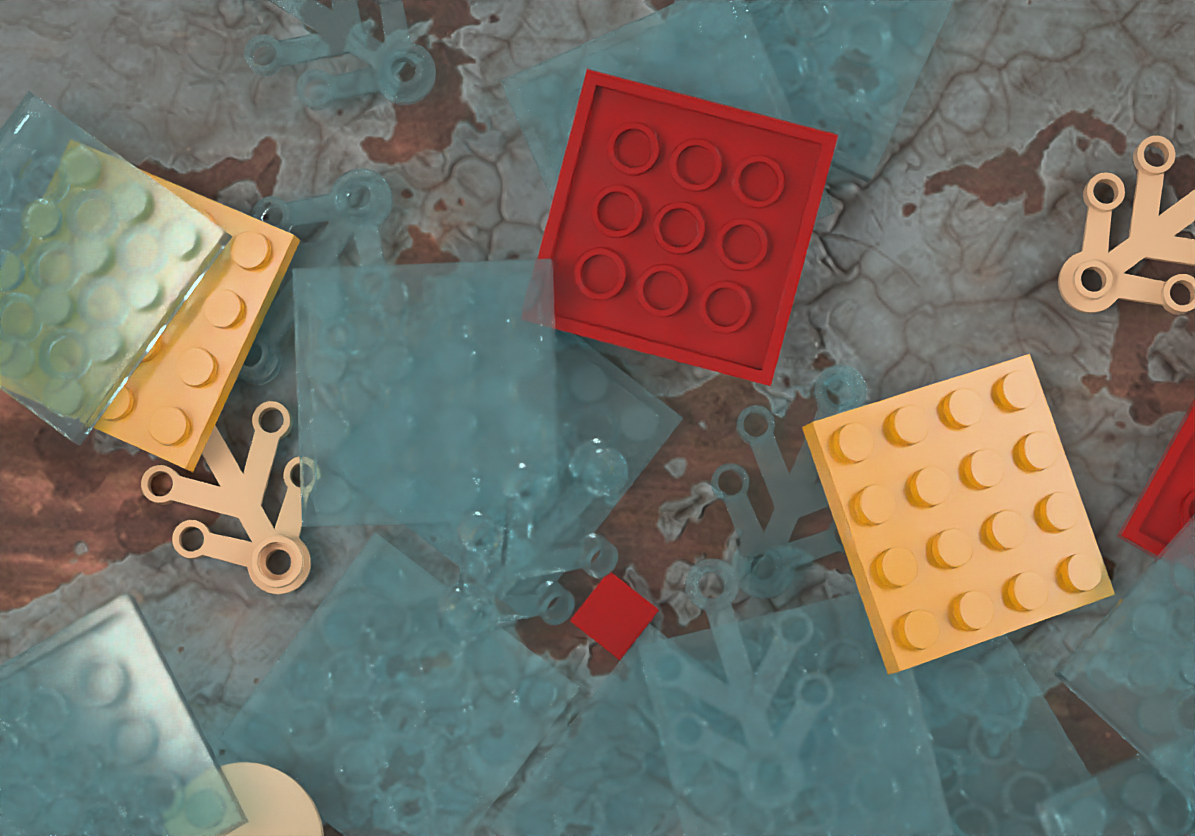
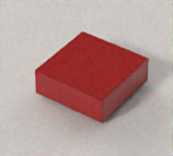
M608 571L571 618L570 622L620 661L658 613L659 609L611 571Z

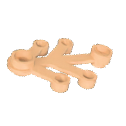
M1150 136L1143 140L1134 151L1133 161L1138 172L1129 237L1109 253L1112 210L1123 201L1125 187L1119 177L1107 172L1095 175L1086 184L1083 191V199L1088 208L1082 251L1071 256L1064 263L1058 277L1060 294L1064 301L1073 309L1082 313H1098L1109 308L1117 299L1160 305L1168 312L1177 315L1185 314L1195 308V278L1190 275L1178 274L1164 282L1124 274V272L1143 258L1195 266V239L1175 237L1177 233L1195 221V189L1159 215L1164 172L1173 165L1175 160L1174 146L1165 137ZM1155 146L1163 152L1164 163L1162 166L1154 167L1146 162L1144 158L1146 147ZM1106 183L1112 187L1114 191L1112 203L1104 204L1095 198L1093 193L1095 184ZM1094 270L1099 273L1102 278V287L1099 291L1091 292L1083 287L1081 282L1083 271ZM1180 283L1189 289L1191 298L1187 305H1178L1172 300L1170 289L1173 284Z
M268 401L260 404L255 409L252 416V425L255 433L244 472L239 467L217 426H214L202 455L221 487L182 477L174 469L165 465L152 466L144 473L141 480L143 494L150 501L157 504L165 505L176 501L239 518L252 542L213 534L207 525L197 520H186L180 523L173 532L172 543L174 549L181 556L189 559H200L207 556L245 566L248 569L251 580L257 587L265 592L279 595L298 589L306 581L310 573L311 555L308 547L299 537L311 494L320 489L324 480L323 470L314 459L308 456H298L291 459L283 472L284 482L288 489L274 528L262 507L279 442L290 433L293 424L289 410L281 403ZM270 410H278L284 418L282 427L273 433L264 431L261 426L263 415ZM308 464L314 468L315 479L307 487H297L292 480L293 471L299 465ZM160 473L169 474L173 481L171 491L164 496H155L151 490L153 478ZM190 528H199L204 535L203 545L196 551H187L182 545L183 534ZM276 551H286L291 558L289 570L281 575L273 574L268 566L270 556Z

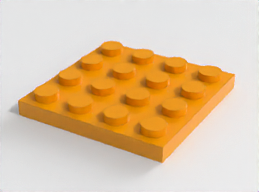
M72 140L0 291V386L193 472L301 240L289 232Z
M1030 354L823 418L802 427L888 675L1115 595Z

